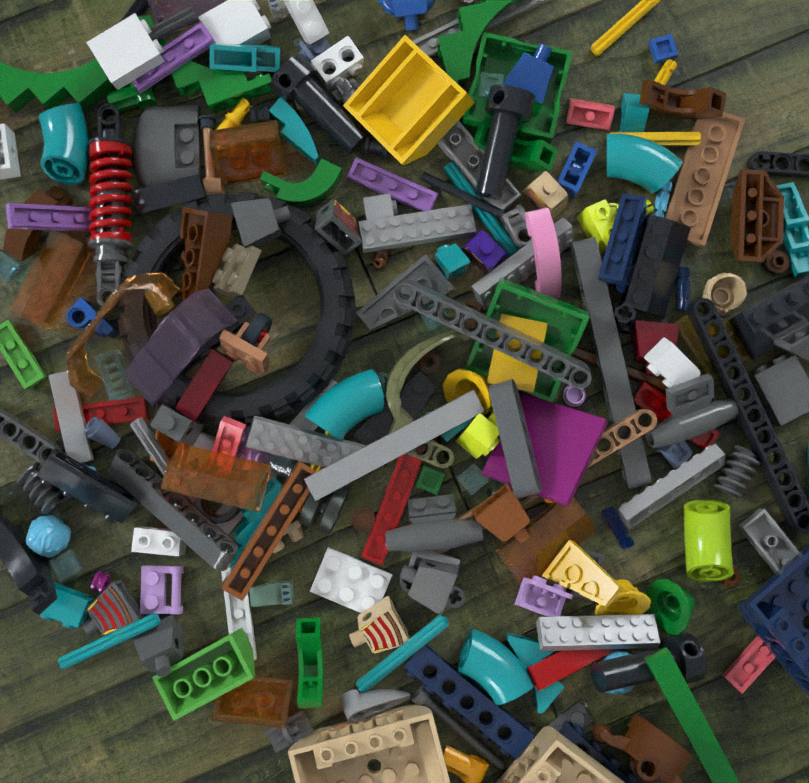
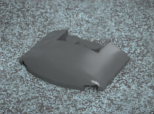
M200 106L145 107L135 128L132 151L135 172L143 188L201 174L200 123L198 122Z

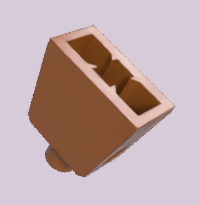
M508 482L472 510L477 522L503 542L514 536L519 543H523L530 537V533L525 528L529 524L530 519Z

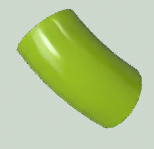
M694 500L684 504V541L687 576L691 579L705 582L720 581L731 577L734 574L731 546L730 506L715 500Z

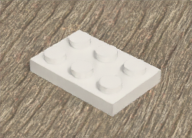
M328 547L310 592L362 613L383 599L392 573Z

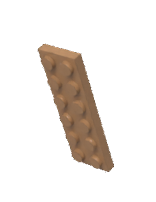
M723 112L722 117L695 120L692 132L701 133V142L698 146H687L683 163L665 213L666 219L674 220L691 228L686 243L701 248L706 244L745 118Z

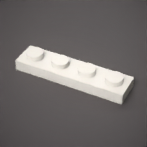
M230 567L225 571H221L222 581L230 571ZM224 591L228 632L231 634L243 628L253 648L254 660H256L257 653L249 591L243 601Z

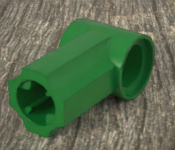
M131 82L129 87L107 93L109 104L115 106L119 112L135 107L144 109L156 104L152 86L140 94Z

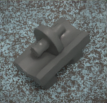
M301 709L269 727L264 732L271 741L275 753L314 732V728L305 711Z

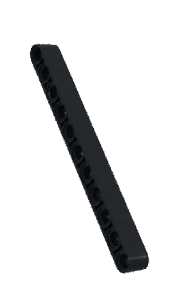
M708 298L692 301L687 306L689 320L727 399H733L738 406L739 413L736 418L752 452L761 462L759 465L787 525L794 530L809 533V502L714 303ZM698 304L704 307V314L702 316L697 312ZM709 325L714 328V335L712 337L707 333ZM719 346L724 349V356L722 358L717 354ZM730 367L734 370L732 379L727 374ZM740 388L744 391L742 400L737 395ZM750 410L754 412L752 421L748 419V412ZM760 431L764 433V439L761 442L758 440ZM772 452L774 460L769 463L768 455ZM782 473L784 481L779 484L778 477ZM791 495H793L794 501L791 505H789L788 499ZM803 516L804 522L799 526V518Z

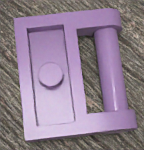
M141 566L140 614H183V606H181V576L184 573V566ZM167 573L172 574L171 605H166Z

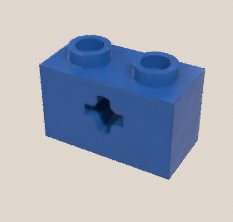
M577 141L557 180L571 199H574L597 152V150Z

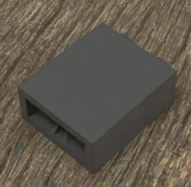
M786 354L772 360L773 365L766 367L765 364L753 369V375L749 376L772 427L782 426L809 412V379L796 355L787 357Z

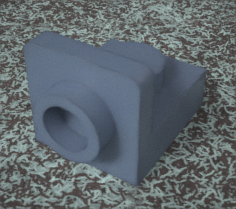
M325 37L312 44H304L301 41L298 43L300 48L298 53H302L311 62V60L331 46Z
M685 441L657 448L651 447L653 451L662 453L671 466L676 469L680 468V465L686 462L693 453Z

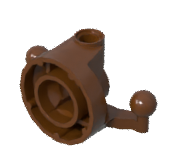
M634 714L627 724L629 730L624 736L612 735L610 728L604 724L594 727L592 731L593 739L599 744L608 743L611 746L624 750L628 754V769L635 775L646 781H653L658 777L665 783H682L680 777L693 756L644 718ZM645 762V767L641 770V765Z

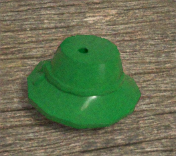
M669 579L655 580L647 588L646 593L651 599L650 608L648 609L649 614L655 615L657 625L668 634L680 635L689 626L691 614L695 607L693 597L688 590L678 586Z

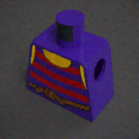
M483 230L476 233L461 248L468 259L484 275H487L506 260L505 251Z

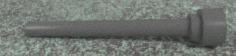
M424 685L416 691L412 697V701L416 705L428 707L497 769L504 768V761L433 700V696L423 687Z

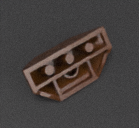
M740 170L732 197L730 244L738 262L761 263L783 243L784 196L768 177L769 175L765 170Z

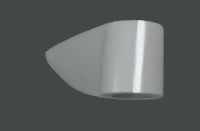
M393 689L368 690L365 693L358 690H350L344 693L339 700L348 722L354 723L409 700L411 695L408 692Z

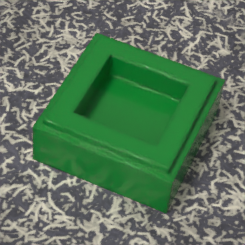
M424 465L415 487L437 495L445 473Z

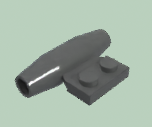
M708 373L666 389L667 410L672 416L659 422L652 430L645 433L647 442L652 448L681 443L718 428L737 416L739 413L738 406L731 398L711 402L712 398H714L713 377Z
M454 494L408 499L409 520L411 524L385 532L388 551L423 552L449 549L483 540L482 525L477 520L455 519L457 514Z

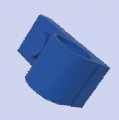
M82 297L67 312V322L77 329L86 331L96 325L94 329L101 336L105 337L107 335L111 338H115L120 333L88 300ZM84 313V321L82 323H78V316Z

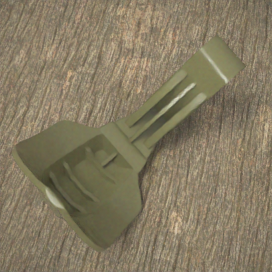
M450 331L421 341L407 350L395 363L385 388L386 401L394 418L388 434L415 421L401 407V399L399 397L410 369L423 355L434 347L462 333ZM433 439L426 442L424 452L416 453L414 448L406 453L439 468L449 467L454 460L453 452ZM446 451V460L438 462L436 459L438 452Z

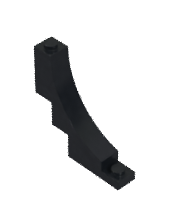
M0 504V559L10 572L18 589L29 596L31 610L40 615L58 599L48 558L33 552L26 545L25 532L3 516Z

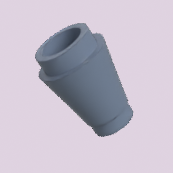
M93 417L84 428L88 438L111 449L115 448L121 439L102 418Z

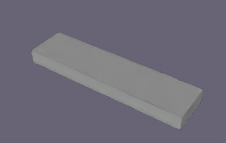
M74 370L48 375L66 454L81 463L93 461L90 440L84 432L86 422Z

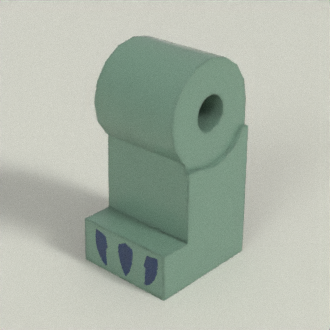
M293 580L255 585L249 590L251 607L277 604L287 605L293 604L295 601Z

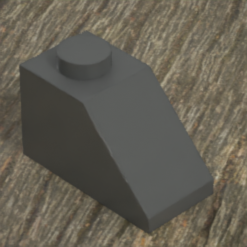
M809 321L776 338L774 344L809 361Z

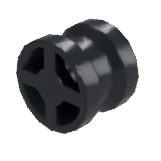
M268 104L263 105L262 108L250 107L254 130H258L262 126L267 128L273 127Z

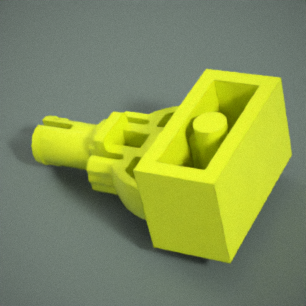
M606 199L586 207L577 216L586 237L596 238L600 256L605 254L619 206L616 203H607ZM646 200V205H650L651 202ZM653 205L647 208L646 215L654 212Z
M493 406L490 408L491 414L488 418L479 413L455 441L476 459L482 454L486 456L500 441L497 438L499 431Z

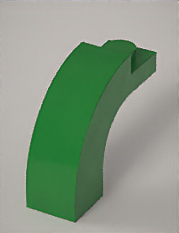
M487 121L480 122L473 143L485 150L491 124ZM516 138L510 167L531 172H551L558 150L544 140L525 141Z
M321 158L315 172L303 182H286L263 171L260 180L267 192L274 195L278 193L277 199L285 201L292 207L303 208L313 206L328 198L340 183L343 171L342 168Z
M321 617L297 619L296 643L299 661L298 708L323 707L325 674Z

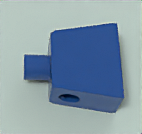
M540 43L534 56L524 52L503 85L525 89L536 96L535 101L543 104L555 67L546 62L552 49Z

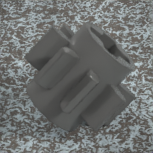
M342 77L333 85L335 90L332 92L333 98L339 106L342 103L345 104L359 88V85L354 78L348 81L346 77Z

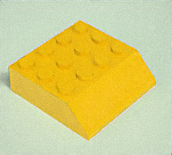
M404 35L343 106L404 166L427 155L475 102L463 88Z

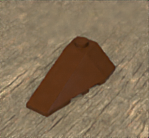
M183 207L180 238L185 239V252L181 253V261H184L186 265V272L182 275L183 305L196 309L200 308L230 240V234L233 230L232 215Z

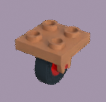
M259 313L250 324L245 322L236 336L223 330L219 339L225 352L224 355L235 362L239 359L246 363L245 367L254 373L260 371L265 374L270 367L268 354L265 350L272 339L271 335L268 334L272 325V319L264 313Z

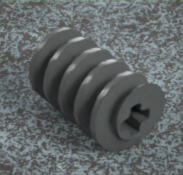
M735 445L737 452H731L730 454L733 460H727L726 465L728 468H722L721 470L725 477L718 476L717 481L720 485L714 484L713 487L728 496L742 498L743 495L738 489H747L743 480L751 481L752 479L747 473H756L752 464L760 465L761 462L753 452L742 446Z
M36 462L20 475L17 485L23 487V492L29 494L30 500H36V507H42L41 512L45 515L61 508L68 502L69 498L65 497L62 499L61 492L63 490L56 492V486L51 488L40 482L41 478L37 476L39 473L37 468L40 466V463Z

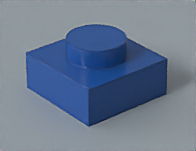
M672 33L652 39L648 43L655 64L665 62L667 59H675L679 55Z

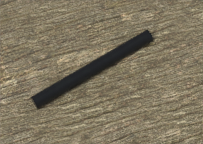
M424 172L421 176L422 181L499 219L503 215L504 210L431 174Z

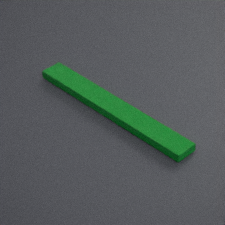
M665 647L645 659L711 783H739L670 651Z

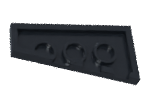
M421 371L402 387L399 396L401 407L414 420L436 388ZM387 402L384 404L382 412L372 415L353 433L362 444L369 445L388 435L394 418Z

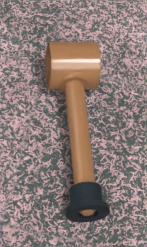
M201 115L198 117V122L201 125L204 136L206 178L203 179V183L207 193V197L200 198V200L209 198V195L225 193L223 179L215 177L212 131L215 129L216 117L213 115Z

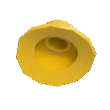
M460 368L447 375L443 383V391L448 403L474 390L484 409V412L480 414H488L492 406L489 393V385L491 384H487V377Z
M616 580L623 589L610 606L598 604L595 607V616L642 615L650 608L651 599L644 593L639 592L630 581Z

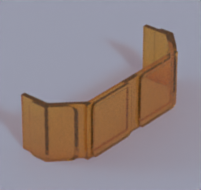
M163 272L128 277L116 288L97 312L96 318L87 325L68 349L65 358L68 360L67 372L69 382L77 391L85 393L91 398L105 383V380L89 369L84 344L127 290L151 289L167 302L180 290L173 283V280Z

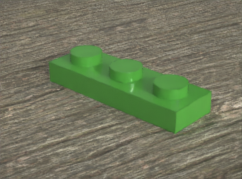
M8 319L0 324V351L23 388L29 390L45 380L47 376L14 323Z

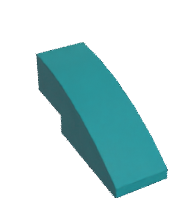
M210 44V69L277 72L280 68L281 46Z
M280 97L270 108L269 113L271 118L283 127L280 131L283 140L314 165L318 166L320 162L307 127L293 108Z

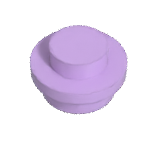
M568 385L563 391V400L571 407L580 406L586 399V392L584 389Z

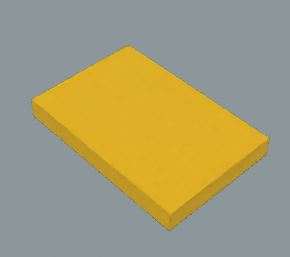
M501 314L499 322L544 343L548 323ZM497 330L496 338L499 337V335H500V333H499L498 330ZM512 339L508 343L514 349L522 345L517 339ZM493 349L487 384L493 385L513 379L518 390L534 393L538 370ZM533 350L530 353L534 359L541 358L542 352L540 350Z

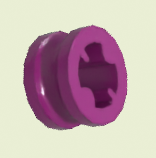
M98 571L93 578L90 590L93 592L98 590V593L101 594L108 588L111 575H103L102 571Z

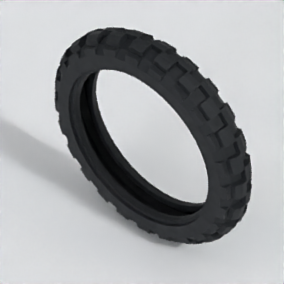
M239 192L238 194L220 193L209 195V198L203 200H193L180 206V210L172 215H166L155 224L157 227L148 236H144L136 247L137 251L133 259L128 262L123 274L124 282L122 289L119 291L118 307L120 319L118 320L120 337L123 339L125 346L124 351L131 366L135 369L139 379L146 388L160 399L159 401L175 409L192 380L185 374L177 372L163 353L165 348L162 344L157 325V303L161 286L169 269L181 256V253L185 252V239L180 238L183 207L232 215L233 230H239L231 203L270 198L274 210L288 206L292 220L279 223L282 235L277 239L292 247L305 260L314 274L320 297V317L314 340L305 356L295 368L276 382L245 392H223L216 390L197 420L201 423L219 426L222 418L226 416L249 427L252 425L254 415L277 421L297 412L308 405L312 399L330 384L334 375L339 371L351 344L356 314L355 295L351 276L341 252L315 230L316 222L312 217L300 209L288 205L285 201L271 196L264 197L257 195V193Z

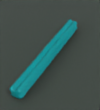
M453 161L444 167L445 173L457 188L480 198L479 195L475 194L474 188ZM471 205L473 211L499 246L505 251L507 257L515 254L518 251L517 246L493 215Z
M157 613L150 614L60 657L58 664L63 670L160 625L161 619Z
M441 614L438 615L356 682L358 690L363 693L367 692L449 626L447 618Z

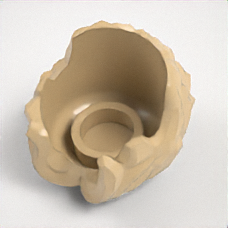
M720 273L708 279L702 298L710 299L714 303L719 315L725 316L741 307L747 296L746 283L733 273Z

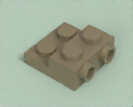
M239 244L231 246V248L228 247L222 257V261H224L221 270L218 269L213 277L212 282L215 283L213 290L227 297L243 295L262 250L254 246L245 248Z

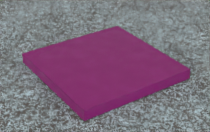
M521 393L520 400L542 485V493L535 495L569 507L608 422L604 418ZM500 439L493 449L482 474L487 478L504 484L508 482L512 486Z

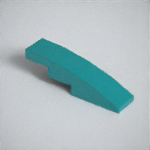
M794 182L776 185L784 196L783 245L789 257L790 266L795 277L809 275L808 214Z
M274 476L241 509L245 519L231 532L238 547V552L232 560L230 568H232L281 489L282 485Z

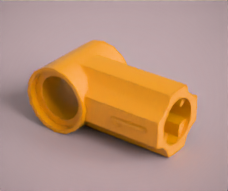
M446 745L442 753L447 771L460 776V779L465 783H481L489 766L488 762L476 755L470 754L468 756Z

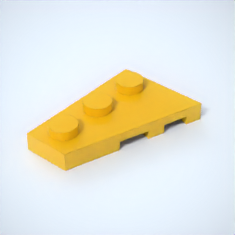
M568 540L542 574L543 577L572 589L603 606H610L623 589L614 578L573 540Z

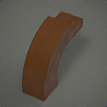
M648 79L643 81L639 104L649 107V112L680 119H711L723 116L727 93L713 87L697 90L675 89Z
M53 186L45 192L39 189L23 204L71 206L73 198L57 186ZM7 229L3 249L23 262L38 251L39 239L43 230Z

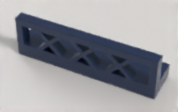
M622 193L598 276L599 281L616 284L617 292L624 293L647 213L645 196Z

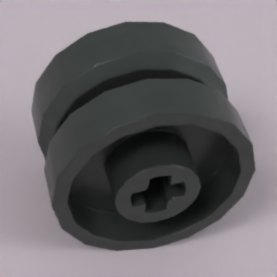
M343 486L333 491L331 495L328 494L316 501L310 492L304 502L299 523L311 527L320 515L318 531L329 536L342 511L350 487Z

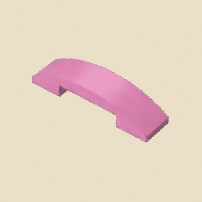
M549 208L525 212L528 236L532 237L537 280H534L535 290L559 299L562 285L561 260L556 231Z

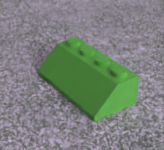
M240 628L171 666V673L165 677L153 676L155 685L173 721L255 677L253 648L243 628Z

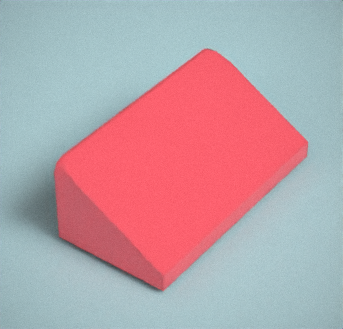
M569 98L565 123L610 131L615 107L609 104Z

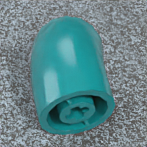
M78 103L65 104L42 112L38 119L44 140L43 154L40 161L43 172L50 178L63 184H80L85 178L89 158L88 129L81 105Z
M607 134V178H620L634 182L653 194L675 175L683 163L673 152L648 139L626 134Z
M367 370L342 380L326 391L304 416L331 435L343 440L346 434L359 422L382 412L384 408V395L377 374L373 370Z
M474 628L469 630L461 649L458 671L479 683L489 693L496 705L512 701L535 686L528 670L506 646L484 632Z

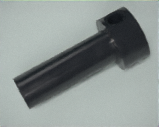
M302 53L295 54L274 74L270 87L285 102L291 103L296 100L330 137L350 155L365 141L367 134L315 81L318 75L316 67Z
M493 85L490 87L485 112L493 116L475 194L490 199H502L520 123L530 122L536 97L533 93L510 85Z
M682 633L661 639L659 648L655 650L594 662L591 666V678L595 688L601 693L656 681L645 659L666 647L674 658L686 683L689 684L704 679L707 672L706 655L701 643L694 635Z

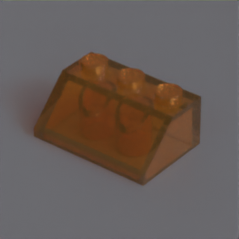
M277 120L209 131V148L218 177L223 179L224 184L257 179L261 177L263 171L274 176L287 174L282 138Z
M254 677L216 698L211 720L285 728L290 717L294 696L293 680Z

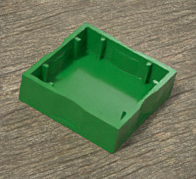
M483 32L473 81L469 91V96L475 103L464 114L462 125L465 129L477 131L482 121H487L491 124L493 116L485 112L490 87L493 85H503L523 53L526 52L534 56L539 45L527 44L514 38ZM547 46L552 51L546 62L555 67L543 104L537 101L534 102L530 122L520 123L516 138L525 141L544 140L551 144L560 110L561 93L566 83L573 51Z
M500 278L486 316L497 321L500 320L501 314L548 323L544 344L569 356L576 349L590 318L589 312L504 278ZM489 329L487 331L488 336L496 338L497 330ZM475 340L465 369L488 378L494 348ZM557 360L552 363V366L555 369H561L565 366V363ZM538 370L534 393H526L552 403L562 381Z

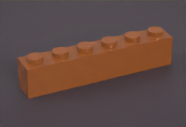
M300 461L296 463L221 584L222 590L241 601L244 600L310 493L304 478L316 473L315 470Z

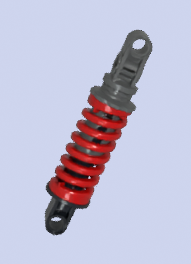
M105 104L98 110V137L88 141L89 158L92 161L89 165V170L92 173L89 177V182L92 185L89 189V195L92 197L89 201V207L92 209L89 213V219L92 223L89 225L91 237L89 238L88 247L96 251L93 262L97 264V301L107 310L117 311L119 310V291L122 289L124 282L123 265L127 264L125 251L133 248L132 235L125 232V229L132 227V222L125 219V217L132 215V210L125 207V205L132 203V198L125 195V193L132 191V186L124 183L132 179V174L125 170L132 167L129 156L132 155L133 144L124 139V120L117 108L111 104ZM111 115H115V116H116L113 121H111V122H106V119H107L109 116H111ZM110 294H115V301L112 304H106V297Z

